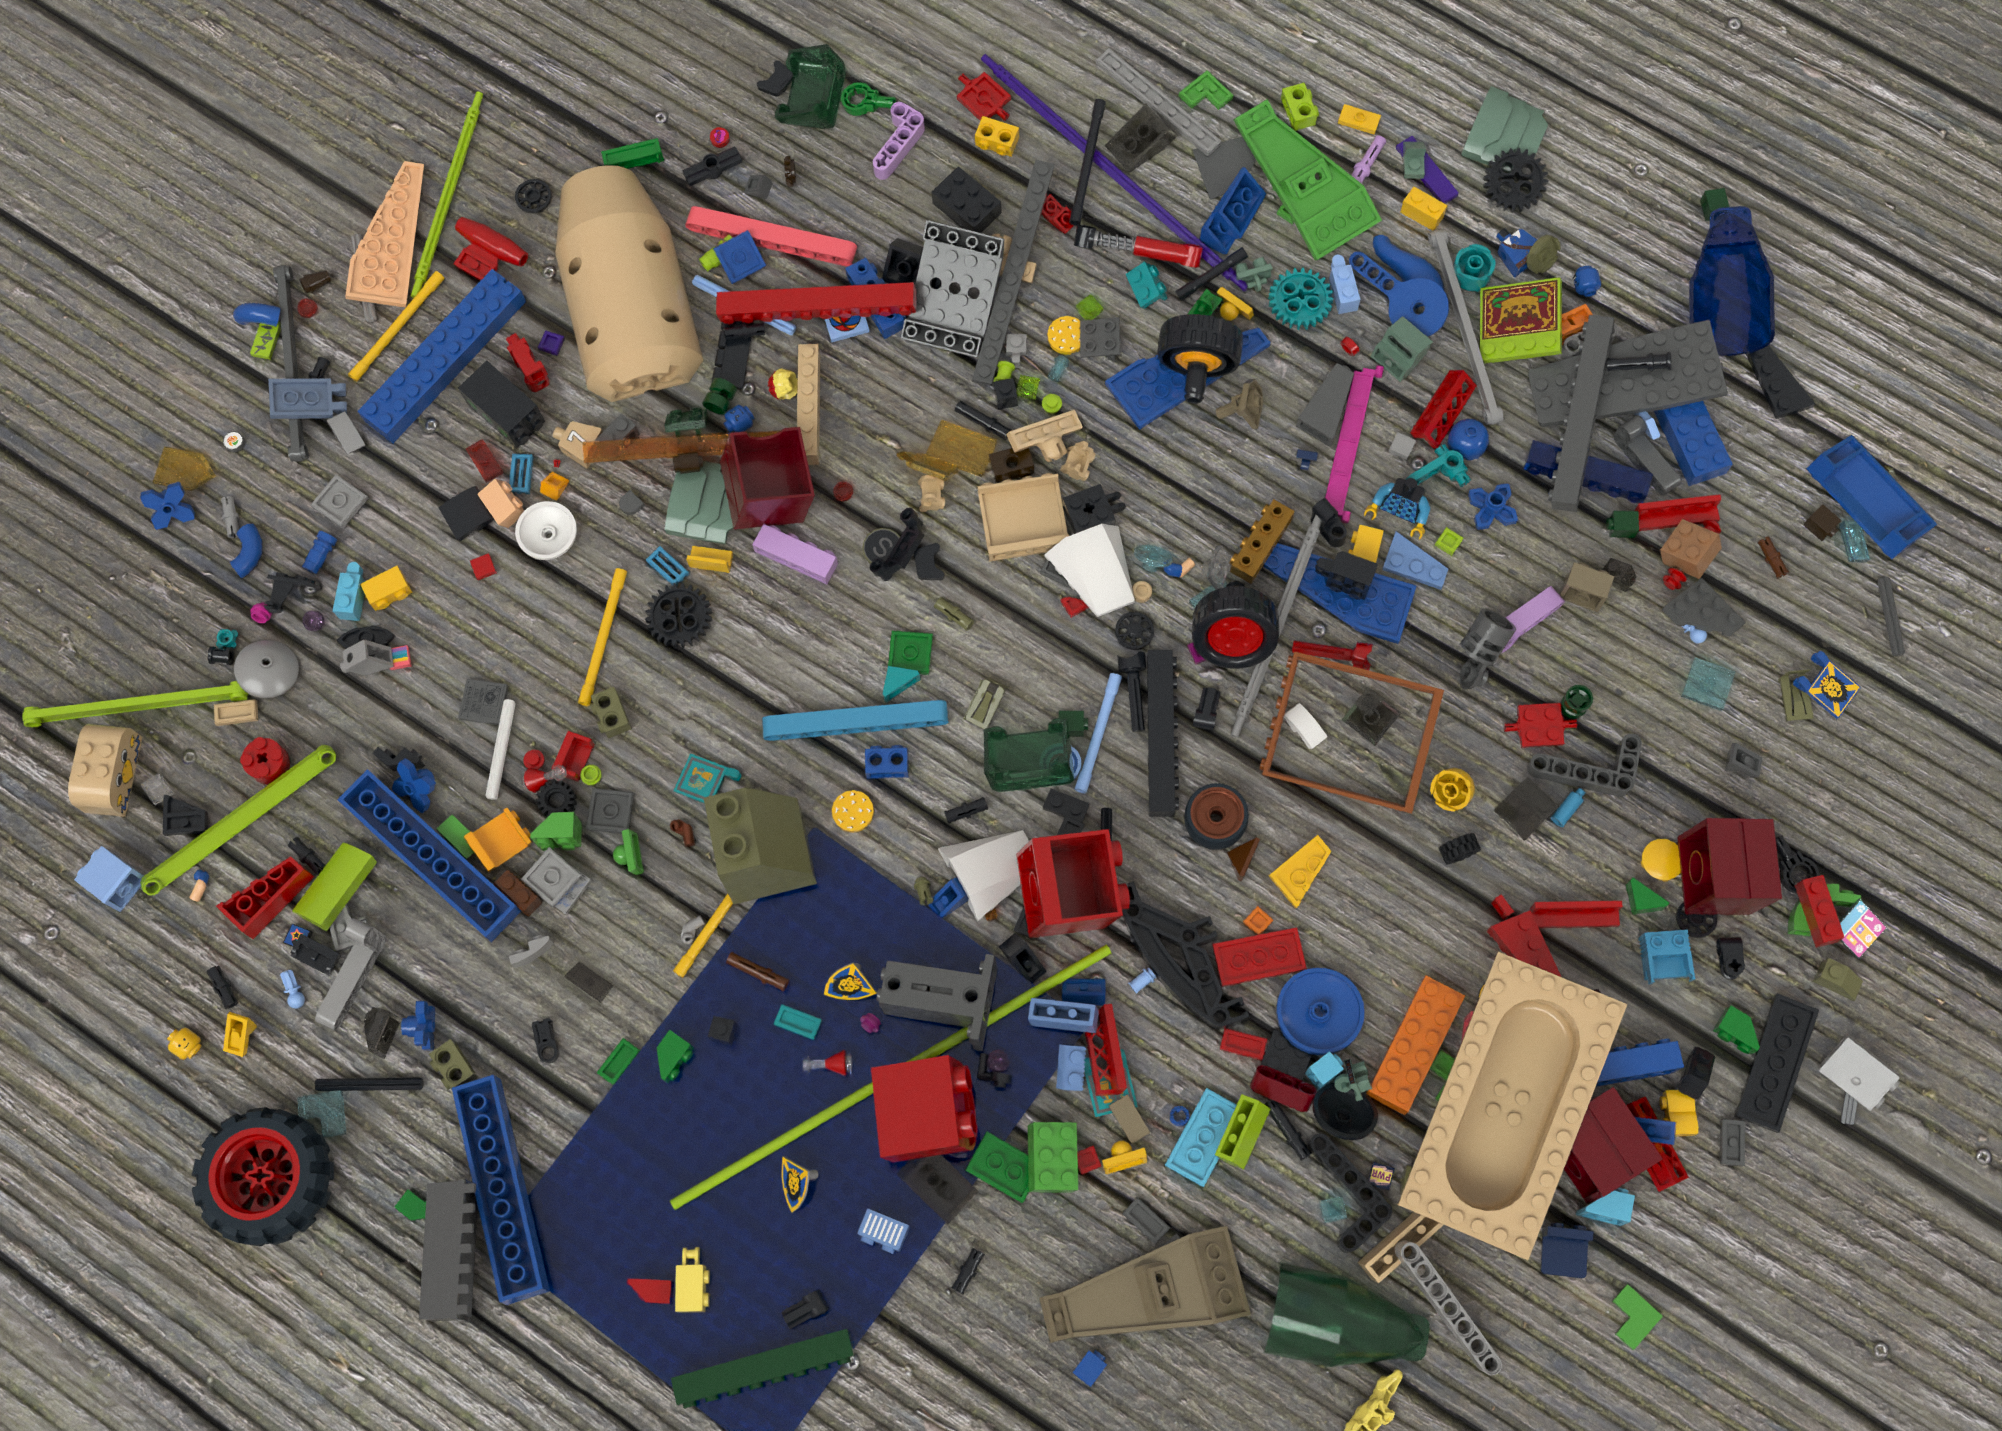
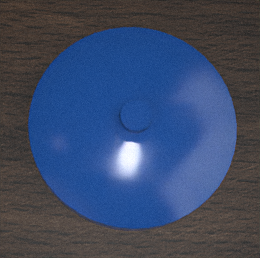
M1311 968L1297 973L1284 985L1277 1000L1276 1016L1283 1035L1299 1050L1314 1055H1326L1329 1051L1331 1054H1334L1348 1047L1358 1036L1364 1022V1003L1357 987L1343 974L1327 968Z

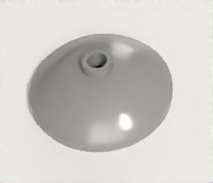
M261 640L251 643L241 650L235 660L234 673L237 683L248 694L259 698H274L286 693L293 687L298 678L299 665L295 654L286 645L273 640ZM264 661L270 662L268 665H263L262 663Z

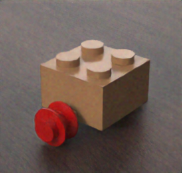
M1683 519L1660 549L1663 564L1672 567L1668 569L1669 575L1663 576V581L1667 588L1671 590L1681 589L1680 582H1686L1687 580L1684 573L1698 579L1703 575L1722 548L1719 536L1721 529L1716 521L1704 520L1702 522L1704 527Z

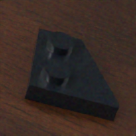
M163 795V835L204 833L207 830V811L172 798L169 795Z

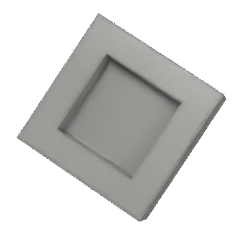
M1398 432L1389 449V453L1407 460L1416 440Z

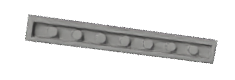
M1110 48L1096 59V65L1206 156L1212 154L1221 145L1222 141Z

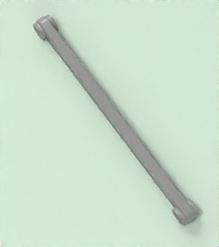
M1445 229L1433 230L1428 233L1429 245L1435 249L1484 407V422L1486 425L1499 424V422H1503V411L1496 404L1447 247V232Z

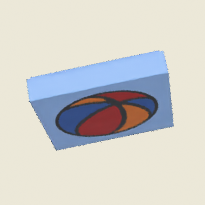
M860 315L851 316L850 318L837 316L825 319L831 342L870 332L866 317H861Z

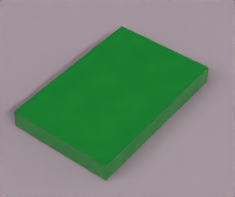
M986 1131L965 1171L1016 1201L1023 1203L1029 1193L1028 1155Z

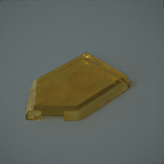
M164 446L152 483L168 486L169 484L180 482L184 490L192 491L213 479L216 475L202 453Z
M902 451L896 455L900 460H906V465L909 468L944 481L949 480L959 470V467L923 453Z

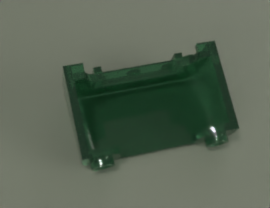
M828 44L789 50L786 67L792 72L793 80L787 105L779 104L775 110L774 117L782 124L818 129L833 128L836 122L846 74L843 60Z
M1053 719L1048 723V730L1010 735L1000 726L984 729V774L990 787L997 792H1007L1072 783L1074 781V768L1067 719Z

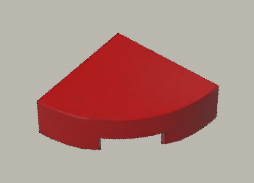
M1065 597L1060 599L1070 618L1089 608L1083 600Z

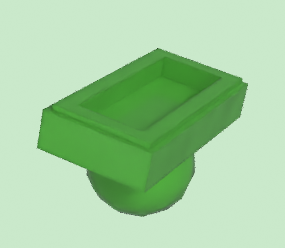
M629 829L623 830L624 844L614 849L613 858L617 864L627 865L629 872L635 875L642 874L644 870L638 835Z

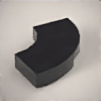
M377 626L357 627L344 633L336 641L345 649L362 640L387 646L396 636L392 632Z

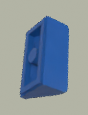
M1067 979L1062 982V1001L1103 1006L1105 1004V979Z

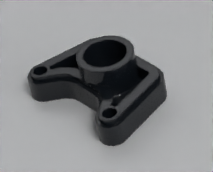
M779 60L774 62L775 72L768 80L757 82L758 90L775 97L785 92L793 80L792 72Z
M938 543L918 548L914 552L917 576L920 580L944 579V572L937 569L934 562L935 555L940 551Z

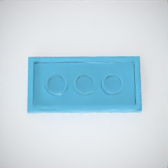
M1206 1088L1165 1166L1204 1188L1219 1159L1215 1153L1237 1104Z

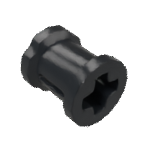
M209 647V664H233L235 657L233 647H227V649Z

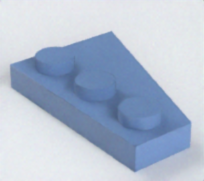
M1395 532L1382 570L1441 590L1448 568L1401 534Z

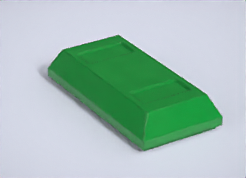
M622 1038L597 1071V1074L614 1086L640 1050Z

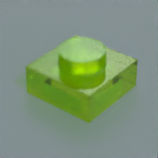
M1091 294L1075 305V309L1085 320H1092L1103 312V307Z
M1020 375L1016 391L1017 396L1036 400L1040 378Z

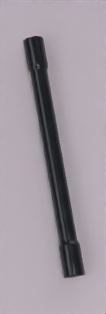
M1096 99L1094 101L1087 144L1069 223L1074 226L1081 224L1085 195L1100 124L1106 101L1103 99Z

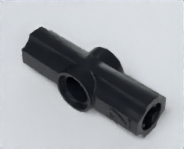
M734 146L716 155L707 154L704 156L703 161L682 170L688 185L693 186L708 178L716 179L720 177L723 171L742 163V159L737 148Z

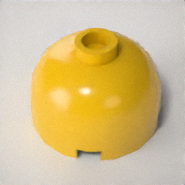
M1448 768L1433 778L1430 792L1431 795L1433 794L1436 799L1435 803L1439 807L1453 812L1464 808L1470 803L1475 793V785L1473 779L1464 770Z

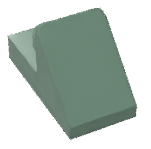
M1403 142L1404 178H1424L1426 147L1423 142Z

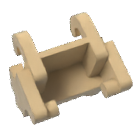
M1085 441L1068 447V457L1065 465L1061 466L1060 471L1069 474L1071 478L1085 481L1090 473L1087 470L1089 463L1094 460L1096 455L1093 452L1094 449L1088 447L1089 443Z
M932 474L922 476L918 481V485L922 489L919 511L926 512L927 510L938 511V509H943L945 498L941 497V490L944 487V479Z

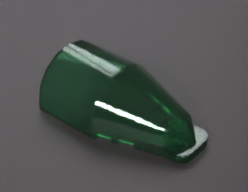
M1279 1262V1282L1275 1308L1263 1353L1326 1367L1396 1359L1419 1361L1425 1357L1430 1324L1425 1317L1408 1313L1347 1276Z

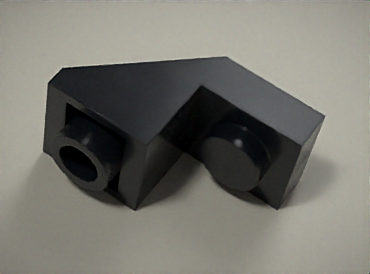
M379 747L373 752L392 771H397L398 763L405 758L413 763L416 769H421L425 766L420 760L422 756L414 749L410 752L404 747L397 756L388 749L383 751Z

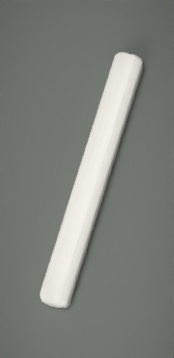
M509 699L503 701L485 796L490 800H497L516 705L513 700Z

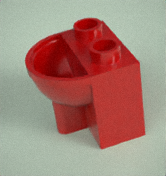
M945 1055L871 1068L880 1158L890 1162H898L974 1149L977 1137V1121L972 1093V1078L967 1065L963 1066L960 1061Z

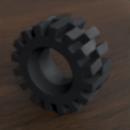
M552 780V783L546 782L545 787H540L541 792H537L538 799H536V803L544 816L548 817L551 813L575 811L574 805H577L575 800L577 797L567 783L561 780L559 782ZM555 793H561L564 795V803L557 808L551 807L549 804L550 797Z
M1474 833L1459 836V838H1454L1452 841H1448L1439 847L1446 865L1462 861L1481 850Z

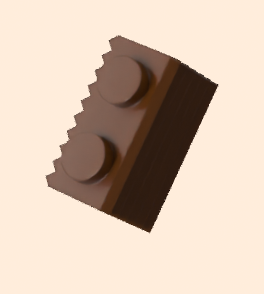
M506 870L494 883V886L528 917L542 904V900L510 870Z

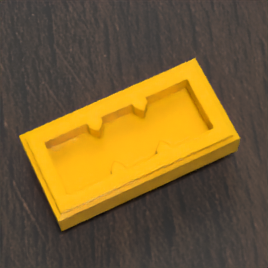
M1344 104L1338 124L1375 135L1381 115Z

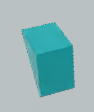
M888 666L883 689L885 702H889L920 681L919 672L917 670Z

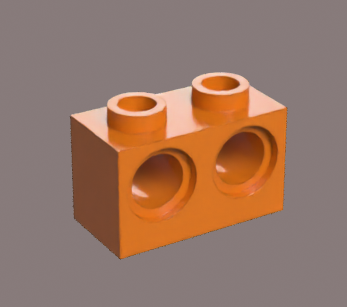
M1586 304L1562 314V345L1566 338L1582 332L1584 322H1588L1589 315H1593Z

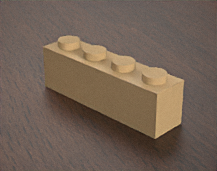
M1413 1212L1357 1263L1371 1280L1380 1283L1401 1264L1395 1254V1247L1398 1242L1407 1240L1420 1247L1444 1224ZM1407 1246L1404 1249L1405 1257L1411 1255V1246Z

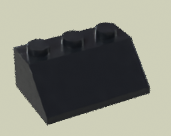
M899 238L894 240L889 246L882 275L884 282L889 284L913 282L915 285L923 247ZM937 277L933 278L931 281L932 287L939 289L941 287V280Z

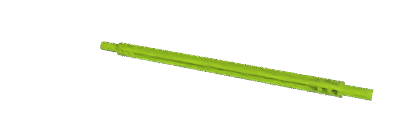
M478 91L475 94L472 106L468 109L426 244L416 270L415 283L411 293L412 298L418 294L423 283L426 282L480 114L479 107L483 93Z

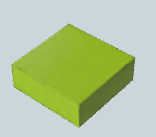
M1446 527L1436 541L1435 546L1452 556L1464 538Z

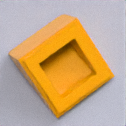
M551 472L541 481L540 493L557 501L568 485L569 480Z

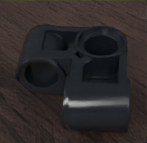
M1324 498L1312 508L1310 521L1312 524L1316 514L1321 520L1320 534L1330 546L1338 548L1345 543L1347 530L1338 519V511ZM1339 533L1341 537L1337 538L1334 537L1332 534Z

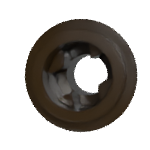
M325 270L303 275V278L299 280L307 294L309 292L313 293L331 281V278Z

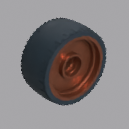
M1212 783L1199 788L1190 797L1184 814L1185 826L1190 837L1202 847L1212 850L1225 849L1235 844L1243 836L1249 819L1248 807L1243 796L1231 786L1220 783ZM1213 814H1217L1221 817L1222 820L1219 822H1214L1211 820L1210 816Z

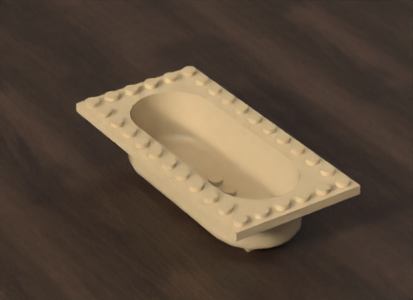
M1497 952L1397 1205L1529 1260L1627 1004Z

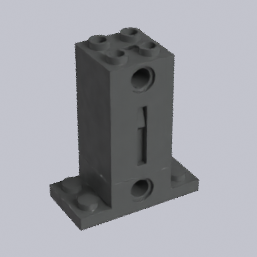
M985 955V960L980 962V974L887 961L886 967H883L881 971L883 984L882 988H878L876 1000L879 1001V1006L885 1015L968 1027L967 1037H969V1042L972 1044L973 1049L983 1051L998 971L995 956Z

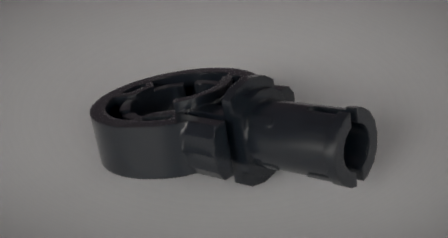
M1783 835L1775 838L1777 853L1780 856V862H1778L1780 881L1786 890L1797 894L1796 888L1791 886L1795 884L1791 878L1793 869L1796 866L1805 868L1807 874H1812L1808 878L1820 876L1816 864L1812 860L1803 857L1799 850L1792 852Z

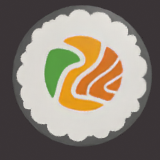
M232 431L224 436L223 444L228 451L239 452L245 446V439L239 432Z

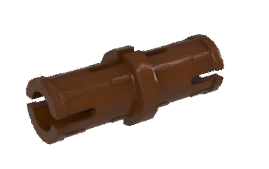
M1768 536L1765 537V540L1761 539L1757 543L1766 557L1765 561L1770 564L1776 578L1779 579L1782 577L1781 575L1783 577L1787 575L1789 571L1781 559V553L1777 552L1771 538Z

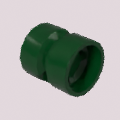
M714 378L709 388L710 392L706 394L702 404L707 410L715 414L725 415L731 405L729 401L733 400L737 392V387L725 379Z
M1583 685L1570 687L1560 702L1563 715L1570 719H1579L1584 716L1593 703V694L1590 689Z

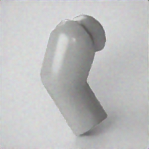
M701 915L683 925L681 941L684 944H691L694 941L696 929L705 925Z

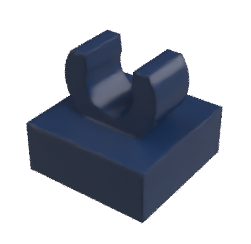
M1298 449L1296 459H1302L1300 469L1308 471L1310 461L1316 462L1318 453Z

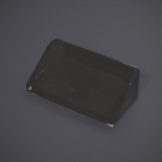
M578 962L564 976L569 982L599 1003L603 1001L613 987L611 983L581 962Z

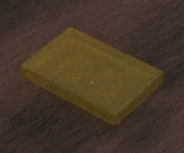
M941 419L926 452V457L982 477L989 463L988 454L993 453L997 440Z

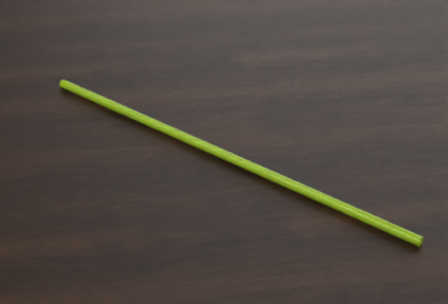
M1107 944L991 1011L987 1027L1031 1001V998L1039 997L1112 954ZM964 1027L906 1062L937 1057L969 1038L967 1037L968 1027ZM872 1082L671 1199L672 1207L674 1210L680 1208L874 1094Z

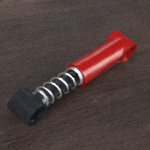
M1077 225L1074 246L1093 248V246L1101 245L1102 248L1106 246L1110 249L1117 248L1118 251L1120 249L1125 250V252L1129 250L1132 251L1134 256L1180 263L1189 267H1200L1203 251L1202 246L1194 244H1180L1142 236L1130 239L1126 238V236H1113L1110 233L1108 235L1102 234V231H1096L1095 227Z

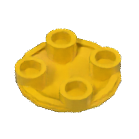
M1668 839L1651 841L1643 850L1641 866L1647 873L1658 880L1669 881L1676 878L1681 873L1678 845Z

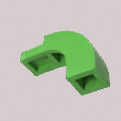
M1827 884L1834 906L1855 908L1861 901V895H1856L1853 891L1849 890L1839 892V884ZM1798 900L1789 915L1788 934L1811 936L1800 900Z

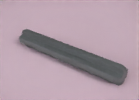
M1881 577L1877 582L1892 655L1894 657L1902 656L1905 654L1891 580L1889 577Z

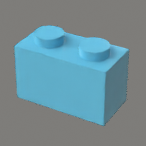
M1329 1051L1311 1065L1305 1072V1075L1316 1089L1319 1090L1339 1076L1343 1071V1062L1336 1054L1332 1055Z

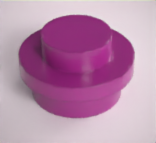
M867 1013L860 1018L861 1026L869 1033L878 1032L881 1022L875 1015Z

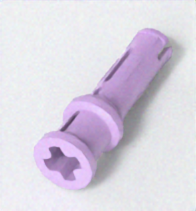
M1377 135L1362 160L1354 166L1351 176L1361 184H1363L1362 182L1365 177L1370 175L1372 164L1386 144L1384 137Z

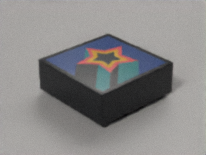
M291 924L283 943L293 947L300 934L311 938L313 932Z

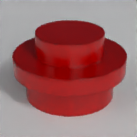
M530 750L525 754L523 762L528 769L534 768L538 770L544 765L545 758L539 750Z

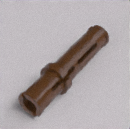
M731 952L726 960L727 965L733 966L761 980V983L765 985L768 983L783 992L789 984L788 978L773 972V969H766L734 952Z

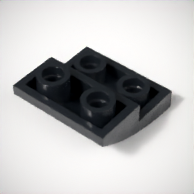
M477 486L457 494L439 507L455 538L459 541L465 539L476 529L482 530L494 520L478 496L480 491Z

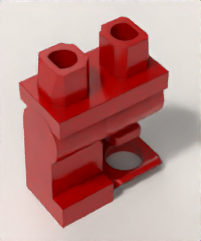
M517 333L507 337L506 340L509 344L507 349L517 368L520 367L521 372L525 376L524 382L531 392H538L549 386L548 373L541 361H535V357L525 338L520 339Z

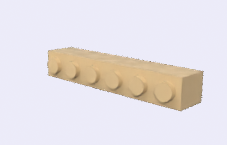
M798 344L797 427L801 429L808 465H819L820 350L818 344Z

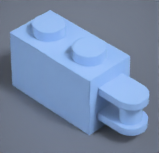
M1335 255L1332 258L1329 282L1333 291L1338 314L1358 311L1360 296L1352 267L1345 264L1342 255Z

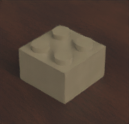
M1574 562L1565 577L1559 595L1567 602L1598 612L1607 599L1614 576L1609 575L1607 571L1589 568L1587 564Z

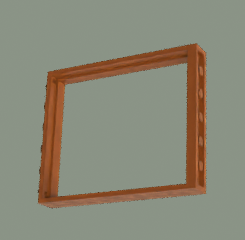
M1294 652L1293 656L1289 655L1286 668H1290L1288 677L1283 676L1280 687L1284 689L1283 696H1278L1275 706L1276 709H1279L1278 715L1272 718L1270 729L1274 731L1272 738L1267 737L1265 749L1268 750L1267 757H1262L1259 770H1263L1262 775L1412 814L1444 690ZM1299 660L1433 694L1404 805L1270 770Z

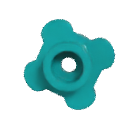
M228 629L219 630L216 646L221 649L223 647L236 648L237 644L235 642L238 632Z

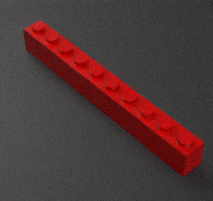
M913 282L717 292L716 315L720 322L725 324H732L734 321L751 323L754 320L771 322L775 319L791 321L796 318L811 320L817 317L830 319L837 316L850 318L851 316L858 315L870 317L871 315L890 316L891 314L910 315L911 313H916V288Z

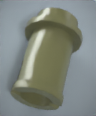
M919 877L915 880L914 889L918 892L920 904L925 906L924 900H926L927 905L933 902L929 888L931 885L930 881L926 877Z

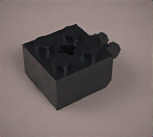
M1101 484L1063 497V510L1073 533L1076 534L1100 524L1115 526L1116 519L1114 514L1125 510L1126 506L1125 503H1118L1110 506L1109 503L1120 499V492L1116 491L1105 495Z
M1341 551L1337 553L1334 561L1328 558L1325 559V557L1319 558L1316 561L1315 571L1321 574V576L1328 578L1326 586L1330 590L1338 593L1344 592L1356 600H1365L1378 564Z

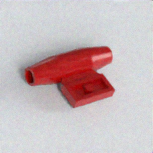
M465 217L459 218L456 222L455 230L467 239L471 245L463 248L454 265L481 281L491 269L497 271L499 260L519 267L524 266L527 262L528 253L510 238L485 224Z

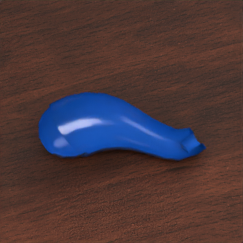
M1385 235L1373 237L1375 254L1391 267L1403 282L1414 278H1426L1439 284L1445 291L1441 275L1432 264L1393 245ZM1416 305L1415 308L1418 309L1419 307L1424 305Z

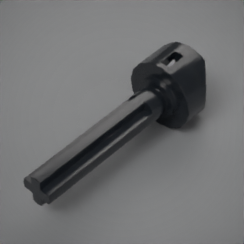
M1139 651L1129 658L1117 655L1119 672L1127 674L1132 732H1143L1145 728L1139 672L1147 669L1145 652Z

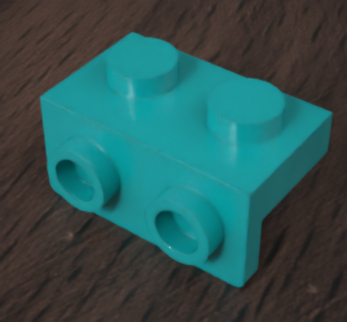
M1145 261L1126 273L1135 297L1143 309L1158 299L1164 301L1168 299L1165 293L1167 292L1166 286L1158 277V269L1155 265Z

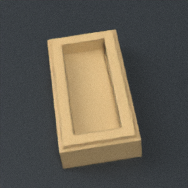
M257 700L214 704L215 725L223 726L258 721Z

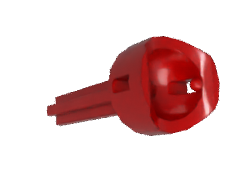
M1293 641L1292 653L1298 652L1306 655L1352 661L1353 667L1369 671L1370 663L1367 655L1372 651L1373 644L1357 642L1356 647L1352 650L1349 648Z

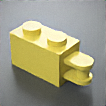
M695 1247V1250L683 1248L682 1265H676L675 1312H706V1307H709L710 1298L709 1293H706V1284H709L710 1272L706 1270L705 1265H700L699 1247ZM688 1259H695V1265H688Z

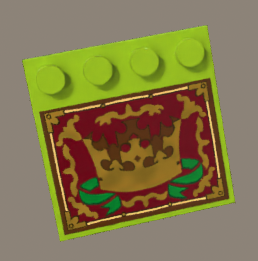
M1560 277L1480 288V353L1484 364L1562 354V280Z

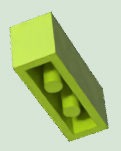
M1241 1094L1215 1155L1224 1162L1244 1170L1270 1112V1108L1259 1100Z

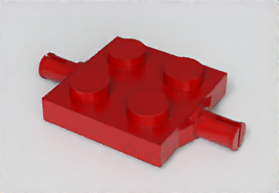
M983 72L979 77L972 80L964 73H962V76H959L958 80L965 87L957 95V100L980 121L982 116L991 118L996 114L1003 121L1009 118L1010 115L1002 108L1011 100V95L988 74Z
M1560 703L1518 705L1516 723H1504V732L1517 731L1520 737L1521 748L1563 746L1565 744V728H1577L1576 719L1564 720L1561 714Z

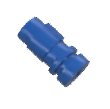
M320 530L302 566L303 569L317 575L319 569L324 564L327 554L333 550L332 546H335L337 542L335 537Z

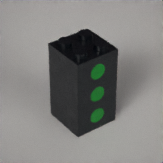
M487 360L458 387L467 405L516 449L520 445H524L535 431L542 428L545 422L538 406Z

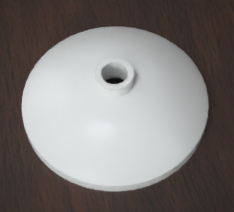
M550 501L536 503L527 508L519 517L515 528L516 540L520 548L532 558L539 560L557 558L566 553L575 541L577 535L575 518L565 506ZM547 534H552L550 538H546Z

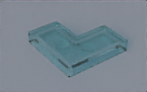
M339 1090L297 1097L298 1114L304 1119L321 1117V1128L324 1138L346 1134L343 1091Z

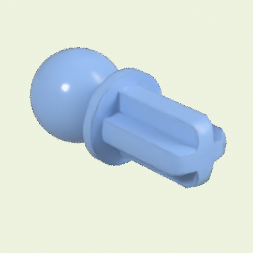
M1688 624L1682 626L1685 629L1684 633L1690 632V639L1694 643L1699 644L1706 640V631L1695 629V626Z
M286 970L280 973L285 987L284 993L289 992L288 1005L294 1009L302 1007L305 1003V997L297 990L301 988V985L297 984L293 971Z

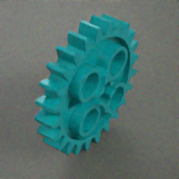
M1294 268L1292 274L1286 270L1285 276L1280 274L1278 280H1274L1273 286L1270 287L1268 299L1270 300L1269 307H1273L1271 313H1277L1276 320L1283 319L1282 325L1287 322L1290 323V329L1293 325H1297V330L1300 329L1301 325H1304L1306 330H1308L1309 324L1316 327V321L1322 323L1323 317L1327 318L1328 311H1331L1333 291L1329 290L1330 283L1324 284L1326 278L1319 279V272L1312 275V269L1305 273L1304 268L1301 269V272H1297V269ZM1304 287H1311L1312 290H1307ZM1285 290H1291L1293 293H1287ZM1314 304V305H1316L1317 307L1312 308V307H1310V306H1308V305ZM1294 307L1297 310L1291 311L1289 308Z

